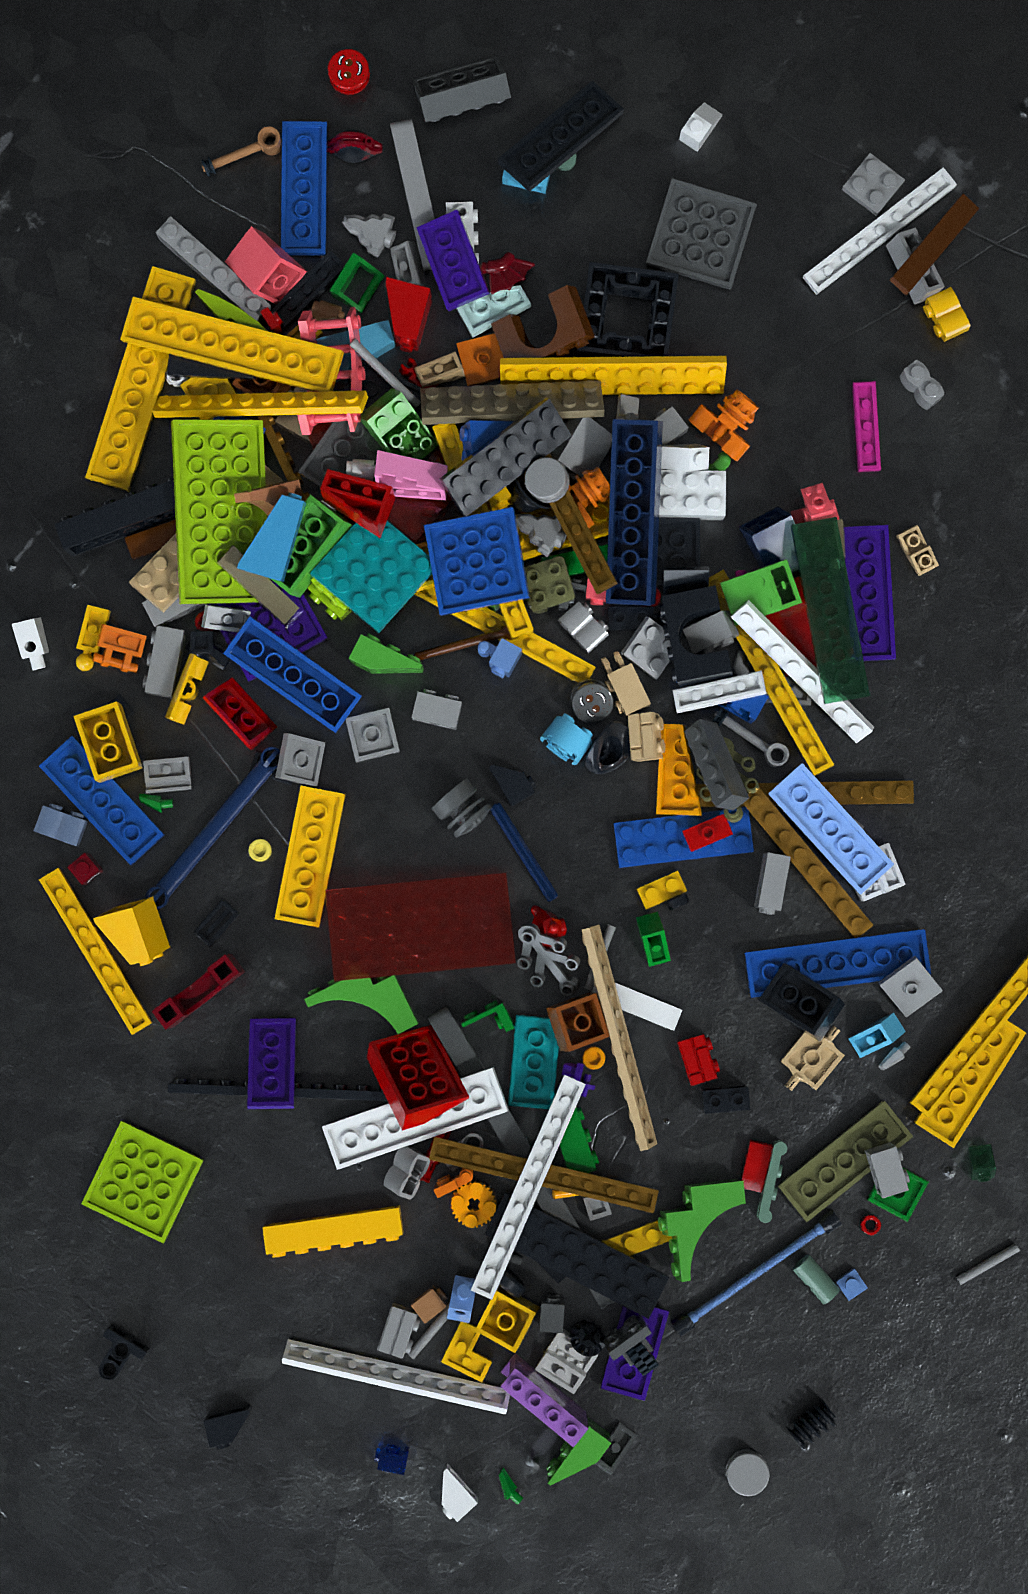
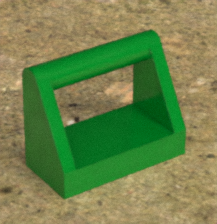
M353 253L330 289L331 296L349 307H355V310L362 314L385 275L363 258ZM359 268H362L374 275L359 302L355 303L344 295V292Z

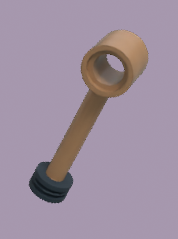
M264 127L258 134L257 142L214 160H211L210 157H207L208 160L205 158V161L202 159V169L209 177L210 173L216 174V168L260 150L267 155H276L282 150L280 134L274 127ZM270 137L276 139L271 145L265 144V141Z

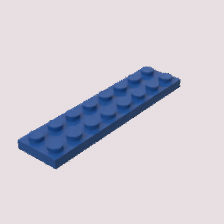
M925 929L744 952L750 998L761 997L783 963L791 966L824 988L881 981L913 956H916L931 974Z

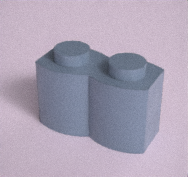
M52 803L49 804V807L42 806L34 831L79 847L88 821L83 820L84 815L71 811L70 815L62 812L63 807Z

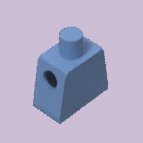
M455 1275L447 1319L465 1323L470 1322L475 1292L471 1291L475 1279Z

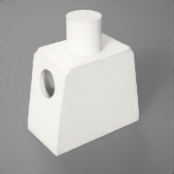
M41 617L13 623L12 627L22 659H30L32 670L45 668L43 654L49 653ZM31 642L35 643V650L31 649Z

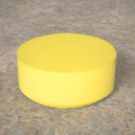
M256 839L250 844L249 855L253 860L263 862L271 856L272 847L268 841Z

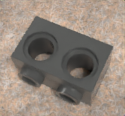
M546 1293V1297L541 1296L540 1332L563 1333L565 1304L564 1298H559V1294Z

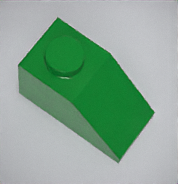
M658 911L636 917L649 967L671 961L665 931Z

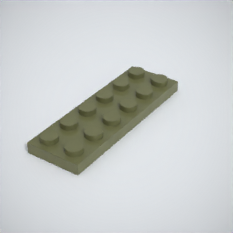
M883 1100L777 1186L803 1219L808 1222L871 1171L865 1150L889 1142L900 1148L913 1135Z

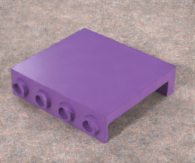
M515 1353L501 1370V1373L507 1378L500 1387L574 1447L588 1430L586 1411Z

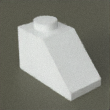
M703 103L691 115L681 130L679 140L698 152L723 114Z
M699 444L662 445L661 469L682 471L708 470L709 447Z
M447 1463L443 1471L442 1511L449 1519L454 1518L458 1522L478 1504V1497Z

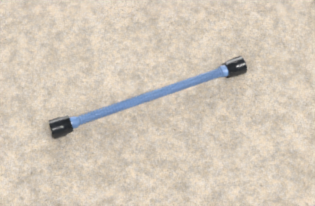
M831 1209L817 1219L819 1223L809 1233L807 1232L804 1236L802 1235L797 1241L782 1249L780 1253L775 1254L773 1258L771 1257L768 1261L766 1260L761 1266L746 1274L744 1278L742 1277L732 1286L727 1287L725 1291L720 1292V1295L717 1294L715 1298L710 1299L708 1303L706 1302L696 1311H691L688 1314L685 1311L670 1321L680 1337L696 1327L694 1323L698 1321L699 1317L704 1316V1313L706 1314L709 1310L711 1311L716 1305L718 1306L721 1302H724L723 1300L738 1292L740 1288L742 1289L745 1285L747 1286L752 1280L767 1272L769 1268L774 1267L776 1263L778 1264L781 1260L786 1259L788 1255L793 1254V1251L796 1252L798 1248L803 1247L805 1243L807 1244L817 1235H822L825 1232L828 1235L840 1227L842 1223L834 1211Z

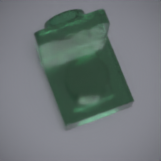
M991 1144L968 1147L972 1169L971 1179L978 1180L979 1182L990 1181L994 1178L997 1170Z

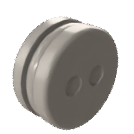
M544 457L535 460L528 467L525 473V485L536 500L543 503H552L561 499L566 494L569 488V475L559 461L554 458Z
M750 1449L735 1452L728 1459L725 1469L729 1485L735 1492L743 1496L759 1494L765 1489L769 1481V1468L765 1459L758 1452Z

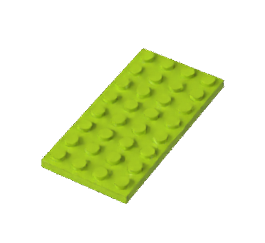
M172 420L179 604L259 603L217 562L231 546L236 547L244 555L267 519V514L262 509L251 503H236L234 497L235 493L266 486L263 420Z

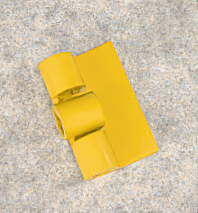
M189 654L165 718L185 725L192 706L184 703V701L194 700L198 696L199 689L193 682V678L202 681L209 663L208 661L197 657L195 654ZM190 684L189 687L192 689V692H187L186 695H184V688L188 687V685Z

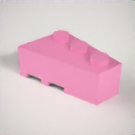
M377 451L375 481L392 486L395 497L446 500L447 491L439 478L448 472L447 465Z

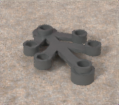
M533 923L521 926L518 931V937L523 942L522 954L517 960L518 967L523 970L530 967L532 963V958L530 957L532 947L538 953L535 972L530 978L531 984L535 987L543 985L546 964L559 981L561 993L565 996L574 995L580 985L578 979L574 976H566L555 962L564 963L566 968L572 971L578 968L580 964L578 956L562 953L567 946V941L562 937L555 938L540 933L539 927ZM543 944L551 945L553 950L546 949Z

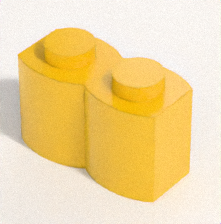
M952 287L926 298L923 309L926 316L934 321L933 329L938 338L941 337L945 342L969 330L971 327L969 320L960 306Z

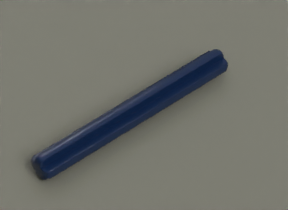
M500 803L494 804L490 810L546 900L548 902L558 897L557 892Z

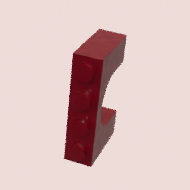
M232 954L222 956L207 968L208 971L179 994L169 997L151 1011L165 1030L174 1028L246 972Z

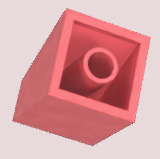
M252 226L224 261L254 294L276 305L299 283L307 272L270 237Z

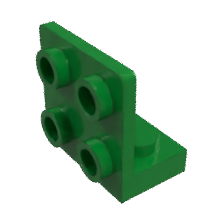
M497 1000L485 1005V1011L479 1014L475 1010L465 1015V1020L461 1023L462 1027H465L497 1012L498 1015L494 1018L500 1029L504 1028L508 1032L515 1028L504 1003H498Z

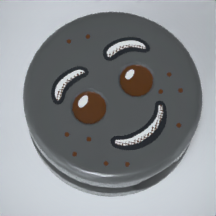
M585 679L577 683L572 689L570 705L576 717L581 721L598 723L607 718L611 713L613 697L606 684L602 681Z

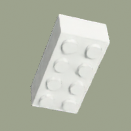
M661 470L659 518L724 520L726 515V471Z

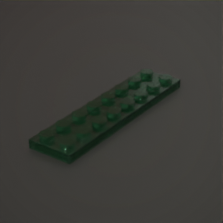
M837 517L791 525L792 537L824 705L869 697L870 692Z

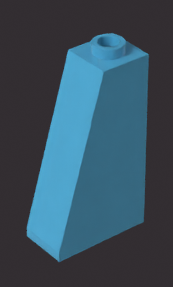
M289 493L288 496L281 495L239 561L238 569L284 582L306 502L301 500L302 496Z

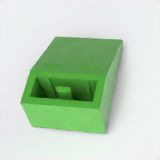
M391 388L361 413L363 425L388 453L422 460L438 446L436 439L428 428L422 425V420L403 393L394 388Z
M787 559L720 583L731 616L748 600L764 616L802 603Z
M369 633L367 636L360 635L349 657L353 665L371 674L423 673L424 671L419 658L408 654L406 657L401 654L399 648L388 644L386 647L381 644L379 638Z
M587 1417L588 1430L578 1443L572 1447L565 1441L560 1448L562 1452L557 1459L553 1458L546 1468L548 1470V1484L551 1486L597 1463L611 1445L610 1433Z

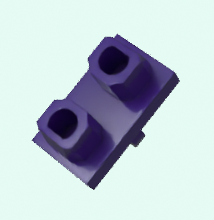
M564 1063L561 1075H566L580 1081L584 1063ZM585 1074L582 1082L586 1084L581 1094L583 1097L587 1096L588 1089L595 1090L596 1085L590 1084L592 1076L590 1074Z

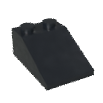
M783 963L759 998V1001L819 1042L845 1006L840 997L786 963Z

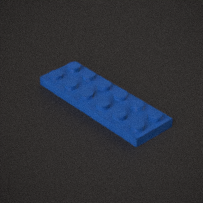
M282 121L281 248L289 255L326 256L327 122Z
M73 735L39 765L130 865H133L165 835L114 779L101 783L95 781L84 746Z
M746 807L742 808L743 817L740 821L735 823L728 821L733 835L693 852H690L682 831L722 815L724 810L702 812V816L677 815L613 823L619 868L754 852L749 810ZM735 809L734 811L729 810V813L734 814L737 811V809Z

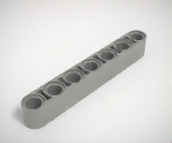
M411 118L390 123L422 268L423 271L431 270V266L416 227L435 218Z

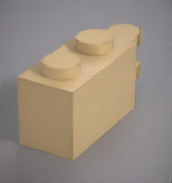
M616 651L613 653L614 659L620 669L612 671L606 657L601 658V662L607 673L605 684L611 693L614 692L617 699L614 704L619 714L624 713V716L627 717L649 707L651 703L632 663L625 666L620 653Z

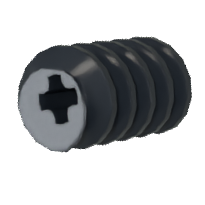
M821 1399L822 1408L814 1404L815 1413L806 1410L807 1419L800 1415L798 1416L800 1424L792 1421L793 1429L791 1430L786 1427L803 1449L807 1448L806 1440L811 1444L814 1443L813 1435L818 1438L822 1437L820 1429L826 1433L829 1432L828 1423L833 1427L837 1426L835 1422L836 1416L823 1399Z

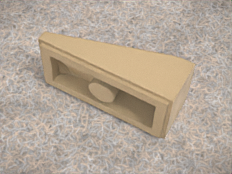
M456 352L414 368L422 388L465 377L464 369Z

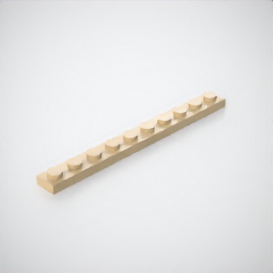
M597 924L582 929V941L587 949L588 964L593 971L594 986L598 990L600 1007L604 1013L612 1043L611 1050L618 1065L617 1073L622 1080L623 1096L627 1100L629 1107V1118L635 1129V1141L639 1145L640 1151L648 1150L657 1145V1140L600 925Z

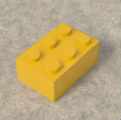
M116 701L74 716L95 781L101 783L143 768L122 704Z

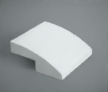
M889 843L881 845L879 848L894 865L861 895L856 891L860 902L906 885Z
M563 1329V1333H556L535 1370L574 1394L599 1353L595 1356L579 1354L571 1345L570 1333Z

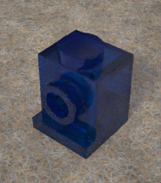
M388 1444L386 1447L377 1448L374 1462H378L377 1470L404 1475L410 1447L405 1446L404 1451L400 1450L399 1446Z

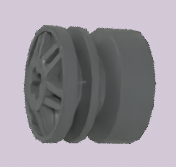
M467 778L447 793L432 808L440 820L449 816L453 818L447 826L449 830L457 824L460 826L453 833L456 838L472 831L485 819L488 812L492 809L489 803L481 809L478 807L485 800L483 796L475 801L471 799L477 789Z

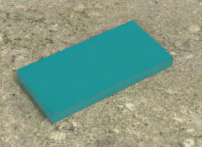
M516 1014L508 1106L550 1109L555 1095L559 1047L549 1017Z

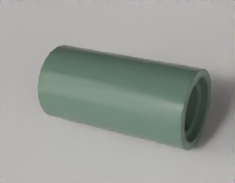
M809 1254L799 1260L792 1269L805 1285L809 1286V1289L822 1304L831 1301L840 1291V1288Z

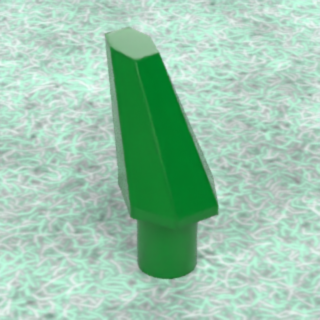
M139 793L141 803L162 813L163 808H173V799L162 800L161 796Z
M502 1468L498 1476L504 1498L506 1500L510 1498L518 1505L523 1497L516 1491L517 1486L505 1469Z

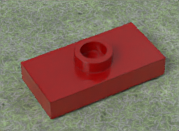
M724 814L682 831L690 852L733 835Z

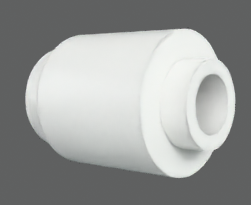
M352 459V461H347L346 474L373 481L375 479L376 465H374V460Z

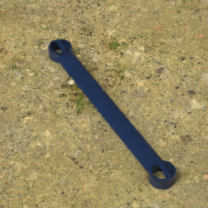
M269 747L262 752L261 759L157 885L147 891L145 898L150 897L154 890L159 889L153 897L155 902L163 893L165 894L164 903L156 906L157 909L164 908L168 904L172 893L273 771L277 769V766L269 767V764L280 754V749ZM275 750L265 762V755L269 751Z

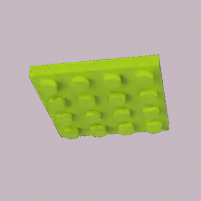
M122 1120L81 1204L164 1244L204 1159Z

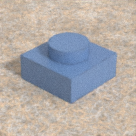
M854 1268L835 1280L848 1301L867 1289V1286Z

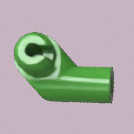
M721 452L718 454L715 462L709 464L708 470L700 471H725L730 466L731 458L725 452Z

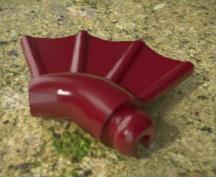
M506 252L499 259L482 262L480 269L482 274L489 275L490 292L494 294L500 290H511L515 283L526 280V273L535 264L515 258L512 253Z

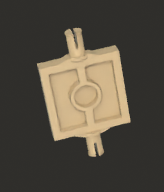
M834 1025L820 1042L803 1032L780 1060L793 1074L785 1084L789 1090L793 1091L799 1081L805 1082L814 1090H817L845 1056L832 1042L838 1033L841 1032Z

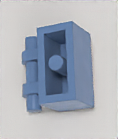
M502 638L498 646L487 641L480 642L478 644V654L483 658L490 656L489 667L492 670L491 673L503 678L504 675L510 677L522 655V648Z

